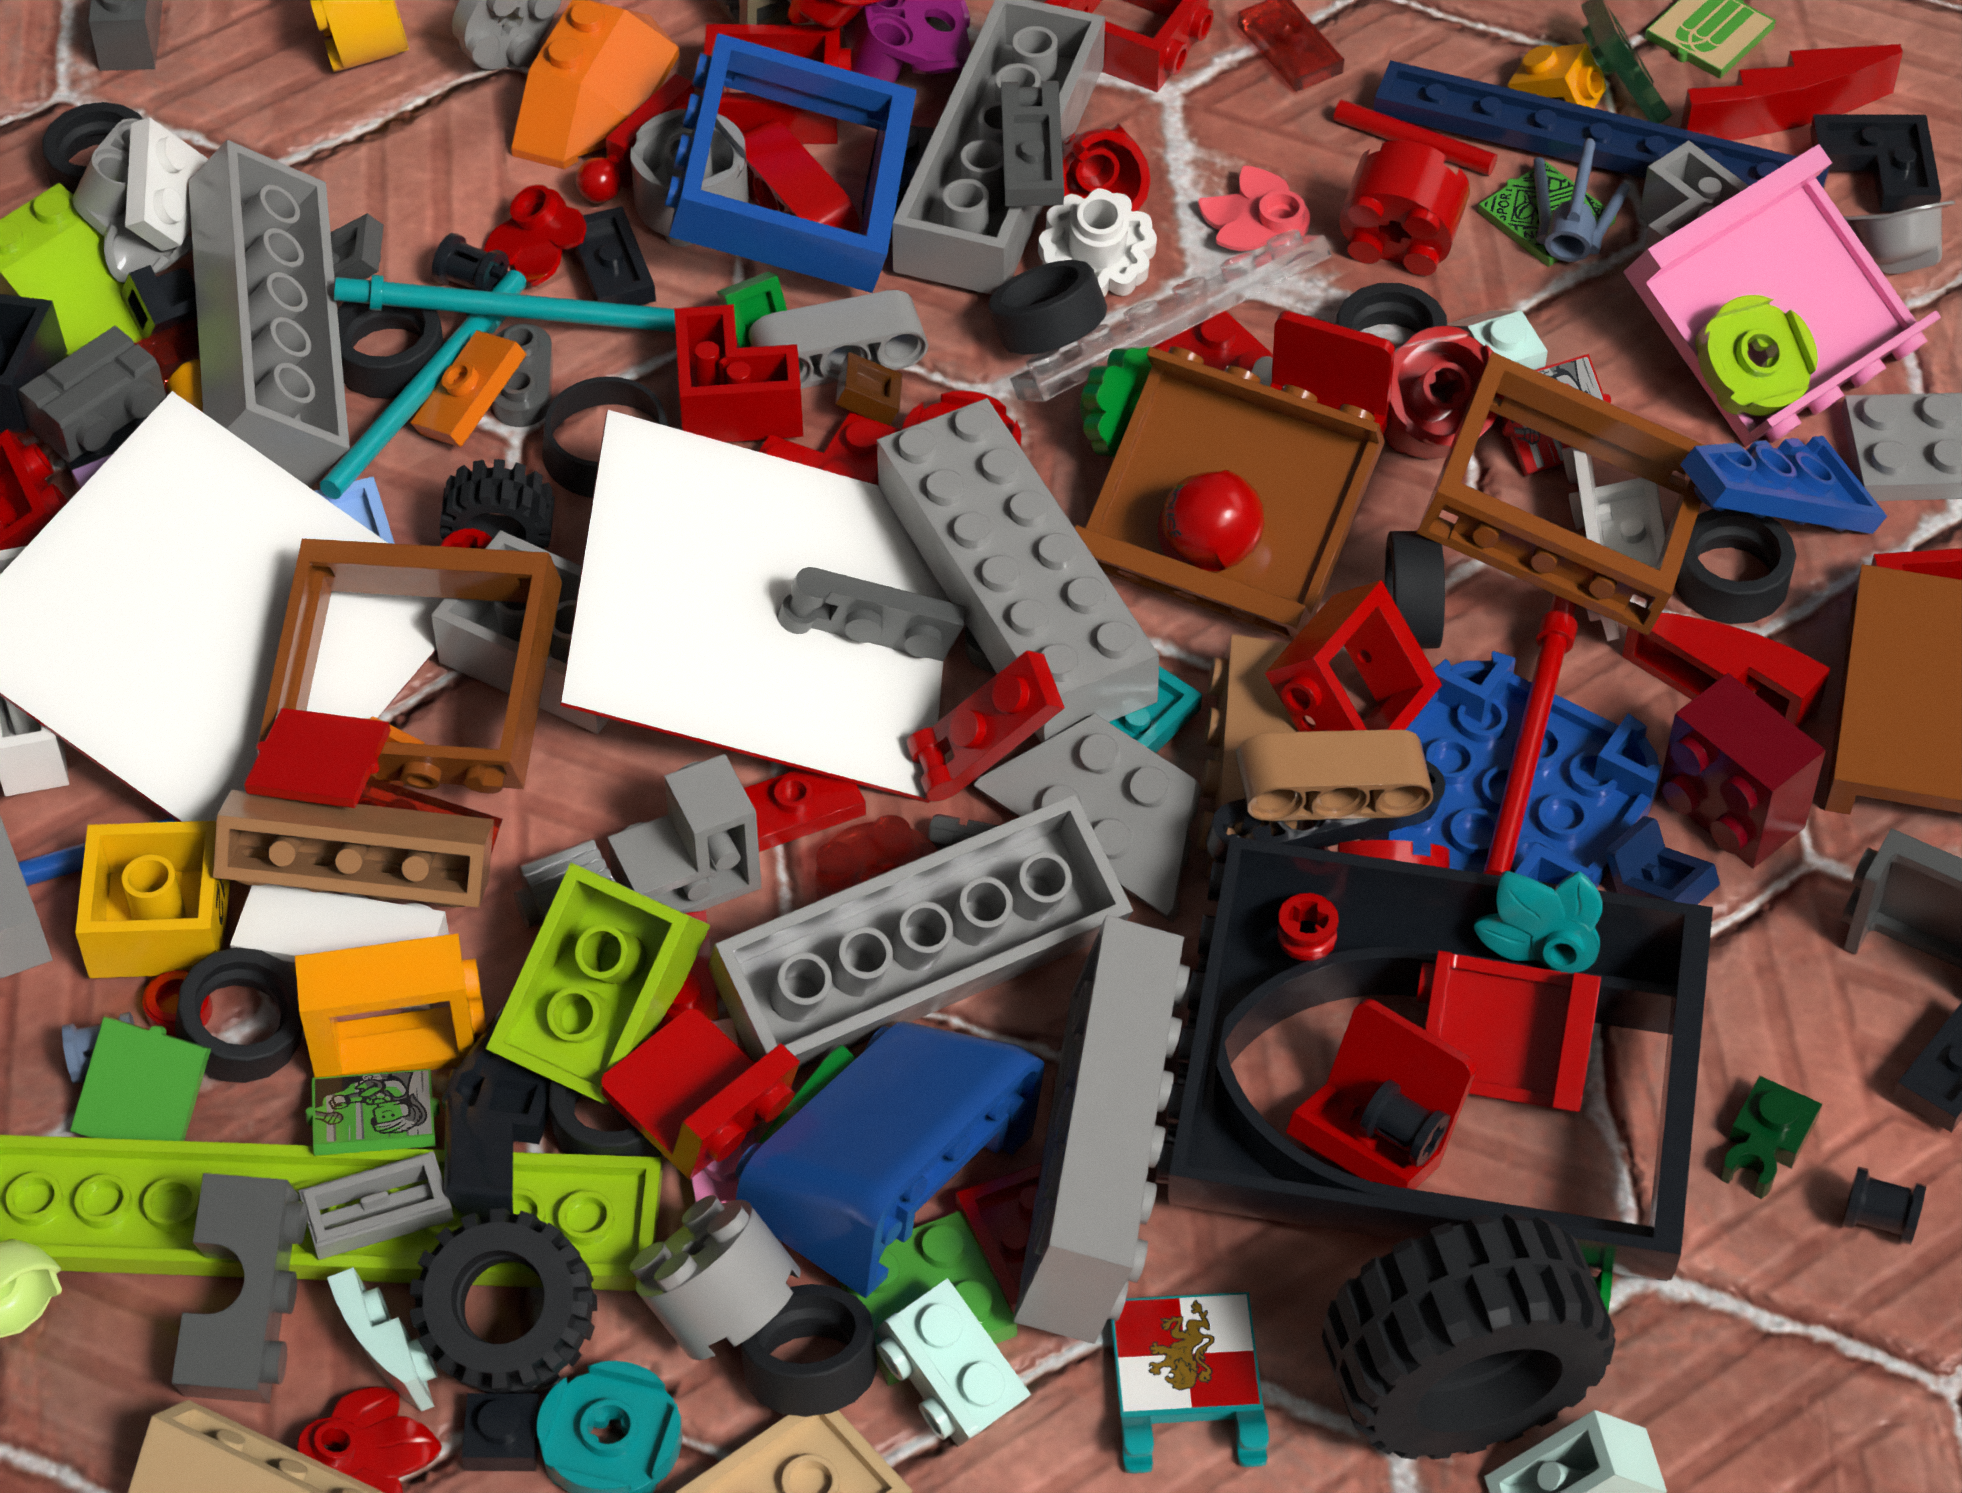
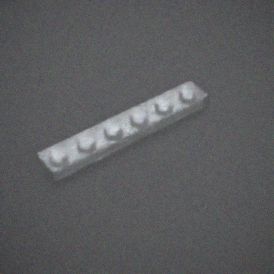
M1299 229L1280 233L1266 241L1268 250L1254 257L1252 253H1244L1232 257L1219 265L1222 273L1208 280H1205L1204 276H1199L1179 283L1171 289L1174 297L1160 304L1156 300H1151L1129 308L1123 313L1126 321L1112 328H1109L1108 324L1098 325L1096 329L1077 340V345L1063 352L1055 349L1031 357L1026 361L1029 369L1010 378L1018 400L1044 402L1088 380L1092 367L1097 365L1107 366L1109 354L1113 349L1133 346L1153 347L1332 257L1325 236L1301 235Z

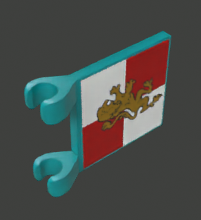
M1249 1292L1126 1298L1118 1321L1110 1319L1121 1421L1124 1471L1126 1473H1147L1152 1471L1154 1439L1151 1424L1235 1419L1238 1464L1241 1467L1265 1466L1267 1464L1266 1448L1269 1444V1432L1263 1408Z

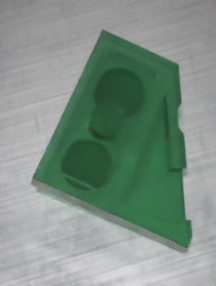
M1588 0L1583 3L1581 7L1588 24L1582 27L1581 31L1591 46L1589 48L1591 54L1607 77L1614 72L1618 74L1650 122L1660 124L1671 117L1673 114L1653 85L1654 80L1641 60L1628 34L1605 0Z

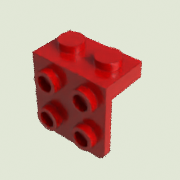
M1283 311L1279 314L1274 325L1272 380L1270 387L1282 390L1283 385L1300 387L1314 394L1318 399L1316 403L1339 410L1341 404L1359 407L1375 417L1374 422L1379 423L1382 435H1384L1389 424L1395 347L1389 340L1371 333L1339 326L1312 316Z
M1365 999L1352 1012L1327 1083L1293 1111L1286 1133L1309 1146L1317 1155L1332 1160L1360 1178L1396 1187L1416 1189L1440 1166L1477 1071L1476 1064L1468 1055L1373 999ZM1391 1079L1400 1084L1401 1094L1431 1112L1442 1110L1451 1116L1448 1129L1438 1148L1422 1167H1417L1409 1162L1408 1153L1377 1134L1368 1138L1359 1132V1124L1367 1105L1380 1086L1387 1080Z
M687 1009L604 1073L600 1083V1092L690 1180L714 1160L721 1162L726 1159L742 1143L746 1134L763 1120L766 1123L770 1122L785 1110L795 1095L791 1086L800 1061L780 1043L755 1063L700 1010Z

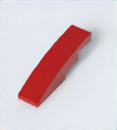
M1901 44L1791 50L1787 67L1739 69L1736 86L1688 88L1680 129L1726 140H1740L1809 125L1812 123L1813 114L1848 113L1894 92L1903 54Z

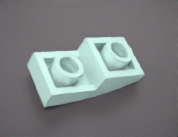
M354 1267L327 1277L334 1299L345 1321L376 1370L402 1398L421 1412L435 1407L427 1384L428 1380L438 1377L434 1360L425 1353L418 1339H411L399 1317L391 1320L380 1289L376 1287L367 1290Z

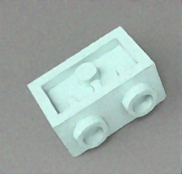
M948 1278L899 1313H894L887 1318L876 1330V1333L882 1340L877 1345V1350L885 1365L900 1381L906 1377L911 1380L924 1399L919 1404V1409L927 1424L942 1440L950 1436L958 1448L1031 1395Z

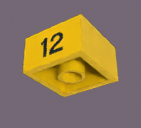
M217 820L87 825L75 934L89 978L159 976L173 970L190 971L195 964L211 953L224 950L230 880L213 878Z

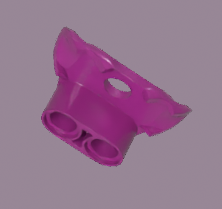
M884 0L865 5L847 25L843 26L846 46L851 48L852 71L891 83L897 81L905 62L911 64L914 74L925 75L953 72L960 76L971 53L967 28L970 26V14L965 0ZM925 17L942 19L950 26L951 31L943 32L936 30L927 23Z

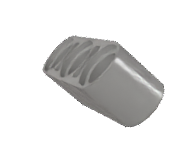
M887 290L771 313L758 319L750 328L748 335L751 347L797 344L801 389L838 382V371L848 352L892 370H898L912 366L920 361L928 349V342L912 297L900 290Z

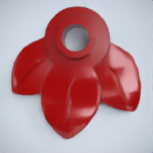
M540 184L531 185L521 190L514 197L510 205L512 218L491 232L484 251L490 252L498 249L505 252L509 258V265L514 264L515 270L525 276L527 285L531 287L538 286L556 272L561 263L562 249H570L583 243L586 234V221L578 209L566 206L565 200L557 191L548 189Z
M368 1387L353 1391L342 1397L334 1408L331 1417L321 1418L307 1425L299 1436L296 1451L384 1493H403L399 1478L414 1473L432 1463L440 1455L442 1446L432 1431L424 1424L407 1416H397L400 1407V1396L396 1390L386 1387ZM324 1446H335L342 1449L343 1451L332 1452L326 1449Z

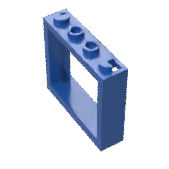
M717 33L711 55L699 54L691 87L701 89L700 95L690 94L682 127L691 129L692 133L691 136L681 134L673 163V168L681 170L683 173L682 178L672 176L664 203L665 206L675 208L668 237L873 293L888 253L917 90ZM723 86L879 130L860 234L701 190Z

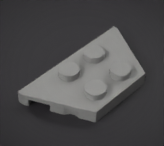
M1094 714L981 776L974 784L980 794L1016 818L1076 794L1123 890L1170 922H1174L1180 908L1177 896L1183 865L1187 866L1192 843L1189 836L1190 825L1196 818L1201 794V786L1195 778L1102 717Z

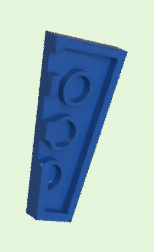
M1824 436L1812 437L1806 446L1798 438L1784 439L1778 448H1773L1766 440L1754 441L1747 450L1737 443L1694 446L1680 464L1696 485L1694 492L1704 504L1717 511L1729 509L1747 512L1758 518L1770 516L1788 519L1799 525L1811 523L1829 526L1840 532L1852 530L1873 534L1887 517Z

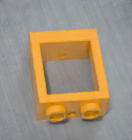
M458 933L295 956L299 1012L315 1078L459 1067L475 1045V1037H480L487 1028L476 958L463 960ZM437 1002H450L448 1007L349 1021H337L338 1016Z

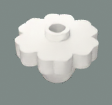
M1096 189L1085 199L1075 194H1069L1064 197V205H1055L1047 212L1046 230L1039 236V257L1043 261V265L1063 260L1087 262L1095 271L1104 297L1108 290L1119 296L1129 295L1136 286L1142 284L1148 278L1149 259L1156 252L1157 236L1152 229L1151 217L1145 212H1131V200L1125 194H1112V192L1105 189Z

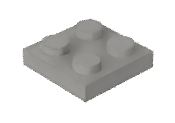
M1962 393L1845 395L1841 413L1854 474L1875 501L1962 499Z

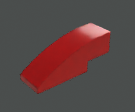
M1661 612L1649 635L1630 627L1627 628L1622 654L1623 658L1691 700L1729 673L1799 729L1820 708L1830 668L1791 647L1759 634L1716 621Z

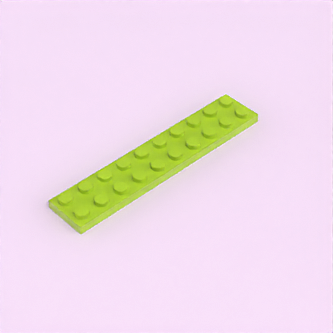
M0 1135V1242L16 1239L36 1245L61 1267V1271L244 1277L242 1264L233 1260L206 1258L193 1243L203 1173L284 1179L289 1181L299 1195V1190L434 1151L444 1182L445 1150L394 1149L314 1156L313 1145ZM514 1152V1214H520V1211L534 1214L541 1221L547 1224L551 1223L561 1231L581 1253L582 1259L589 1266L594 1279L591 1282L592 1289L636 1291L637 1277L630 1270V1265L641 1251L656 1243L663 1176L661 1157ZM424 1179L387 1190L386 1192L389 1195L426 1184L428 1180ZM362 1198L319 1210L320 1215L361 1203ZM450 1201L454 1217L453 1221L321 1260L317 1258L307 1223L302 1244H292L289 1271H295L297 1279L328 1280L327 1277L354 1267L360 1279L364 1282L411 1283L412 1278L418 1280L420 1278L423 1268L417 1263L424 1250L432 1253L440 1243L435 1236L446 1227L454 1231L462 1226L460 1218L466 1215L461 1214ZM506 1262L492 1266L481 1273L472 1284L480 1286L544 1288L540 1278L531 1268L517 1262Z

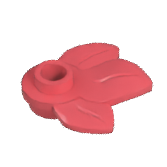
M1247 165L1242 167L1239 194L1204 197L1198 201L1199 210L1207 224L1216 230H1220L1216 237V244L1231 250L1249 251L1261 248L1270 242H1293L1302 238L1310 226V213L1305 206L1304 200L1298 194L1289 191L1288 184L1284 179L1257 167Z

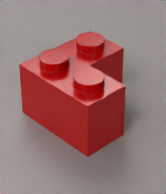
M734 304L674 308L683 431L721 442L766 440L770 434L779 438L804 437L797 344L737 348Z

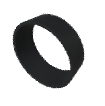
M610 376L590 378L569 386L552 401L545 416L542 457L549 475L560 486L575 494L593 498L598 462L584 460L571 455L556 442L553 436L557 427L571 415L586 408L599 405H623L645 412L655 419L658 424L669 427L664 408L658 397L650 389L636 381Z

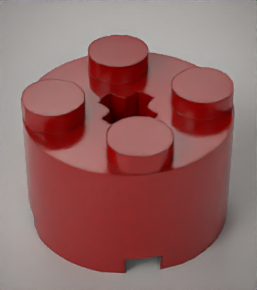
M1392 140L1383 142L1380 151L1371 154L1370 149H1368L1359 160L1339 216L1340 228L1345 238L1349 241L1348 253L1355 260L1365 264H1373L1383 259L1404 264L1410 272L1421 276L1431 275L1436 272L1438 264L1450 253L1470 195V185L1465 173L1459 167L1456 175L1444 165L1446 155L1435 148L1413 141Z
M1437 326L1416 333L1395 350L1389 424L1384 433L1388 444L1395 451L1424 459L1447 457L1471 393L1491 353L1494 352L1487 344L1484 346L1478 340L1468 335L1469 332L1458 327ZM1431 385L1435 392L1445 393L1446 400L1444 402H1441L1439 397L1432 395L1430 391ZM1496 392L1495 397L1503 399L1504 395ZM1489 410L1479 438L1492 426L1498 416L1497 413Z

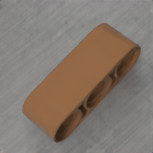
M1408 730L1271 732L1247 739L1236 750L1247 810L1252 817L1259 820L1288 821L1404 817L1422 811L1433 800V790L1421 740L1417 734Z

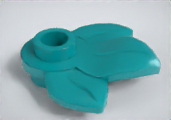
M1504 871L1502 873L1496 898L1498 913L1485 915L1475 920L1474 929L1479 939L1495 953L1510 960H1538L1550 970L1572 974L1574 972H1583L1590 968L1597 960L1600 950V938L1595 925L1603 911V901L1600 892L1590 879L1581 871H1576L1563 879L1553 889L1532 878L1511 871ZM1561 943H1562V944H1567V945H1570L1571 947H1565V946H1562V945H1560V944H1561Z

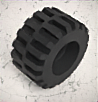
M506 1208L490 1209V1215L479 1217L474 1212L460 1218L462 1226L454 1231L446 1227L435 1236L440 1243L432 1253L424 1250L417 1263L423 1268L419 1280L412 1278L409 1294L415 1298V1309H410L412 1325L419 1330L421 1338L418 1339L425 1353L437 1362L436 1365L472 1389L477 1388L486 1393L503 1394L504 1392L526 1394L534 1392L533 1387L541 1383L549 1386L561 1378L558 1373L567 1364L573 1367L582 1356L579 1349L585 1339L591 1340L595 1328L591 1323L592 1312L597 1311V1295L592 1289L591 1282L594 1279L589 1266L582 1259L581 1253L561 1231L551 1223L547 1224L541 1221L534 1214L520 1211V1214H511ZM506 1262L524 1264L538 1275L544 1287V1306L538 1321L528 1333L509 1343L492 1344L480 1339L469 1328L465 1316V1302L471 1285L481 1273L497 1264Z

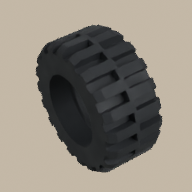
M1505 1213L1501 1219H1492L1489 1215L1470 1217L1468 1222L1451 1226L1450 1223L1431 1228L1430 1234L1413 1240L1409 1237L1393 1245V1251L1382 1258L1375 1256L1361 1267L1360 1275L1356 1279L1348 1278L1338 1289L1336 1300L1330 1302L1323 1323L1322 1341L1352 1424L1358 1435L1388 1455L1394 1452L1400 1458L1414 1460L1420 1455H1427L1432 1460L1450 1458L1452 1453L1465 1451L1467 1454L1487 1450V1445L1502 1440L1508 1443L1524 1436V1431L1537 1425L1540 1427L1545 1426L1558 1418V1412L1566 1407L1573 1408L1586 1397L1587 1388L1589 1386H1597L1605 1376L1606 1367L1611 1363L1616 1339L1614 1337L1615 1328L1578 1241L1570 1233L1552 1222L1537 1216L1532 1220L1523 1214Z

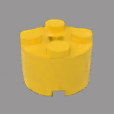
M310 0L319 31H323L325 37L333 35V38L324 41L334 72L394 56L409 50L395 0Z

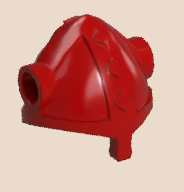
M1118 123L1112 129H1093L1082 133H1073L1068 136L1062 146L1064 197L1069 194H1075L1085 199L1092 191L1105 189L1112 192V194H1125L1131 200V212L1139 211L1148 197L1151 182L1149 166L1139 145Z

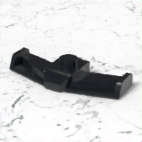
M508 999L460 1066L452 1069L442 1096V1106L446 1112L444 1193L457 1210L466 1216L475 1212L479 1217L490 1215V1209L506 1208L509 1213L514 1214V1141L539 1145L550 1113L549 1085L552 1080L486 1049Z

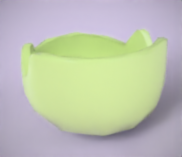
M16 1239L0 1242V1338L22 1333L43 1315L51 1298L62 1292L61 1284L56 1275L61 1271V1267L38 1246Z

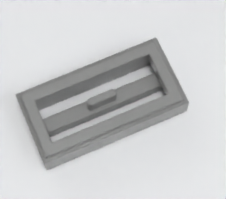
M434 1151L299 1190L301 1202H305L307 1206V1223L318 1260L454 1220L449 1198L444 1193V1182ZM428 1180L426 1184L389 1195L386 1192L387 1190L417 1181ZM362 1198L361 1203L320 1215L319 1210Z

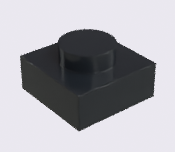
M468 1393L462 1449L464 1471H536L538 1455L537 1420L541 1408L539 1394Z

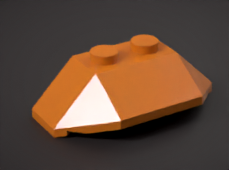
M571 0L528 71L511 147L512 156L566 169L579 162V156L606 147L605 138L663 85L679 57V47L648 14L591 0Z

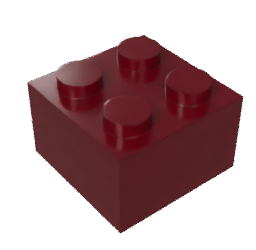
M1727 673L1675 713L1658 792L1665 797L1668 804L1675 811L1689 816L1711 834L1715 842L1724 851L1735 854L1754 869L1805 828L1826 750L1740 681Z

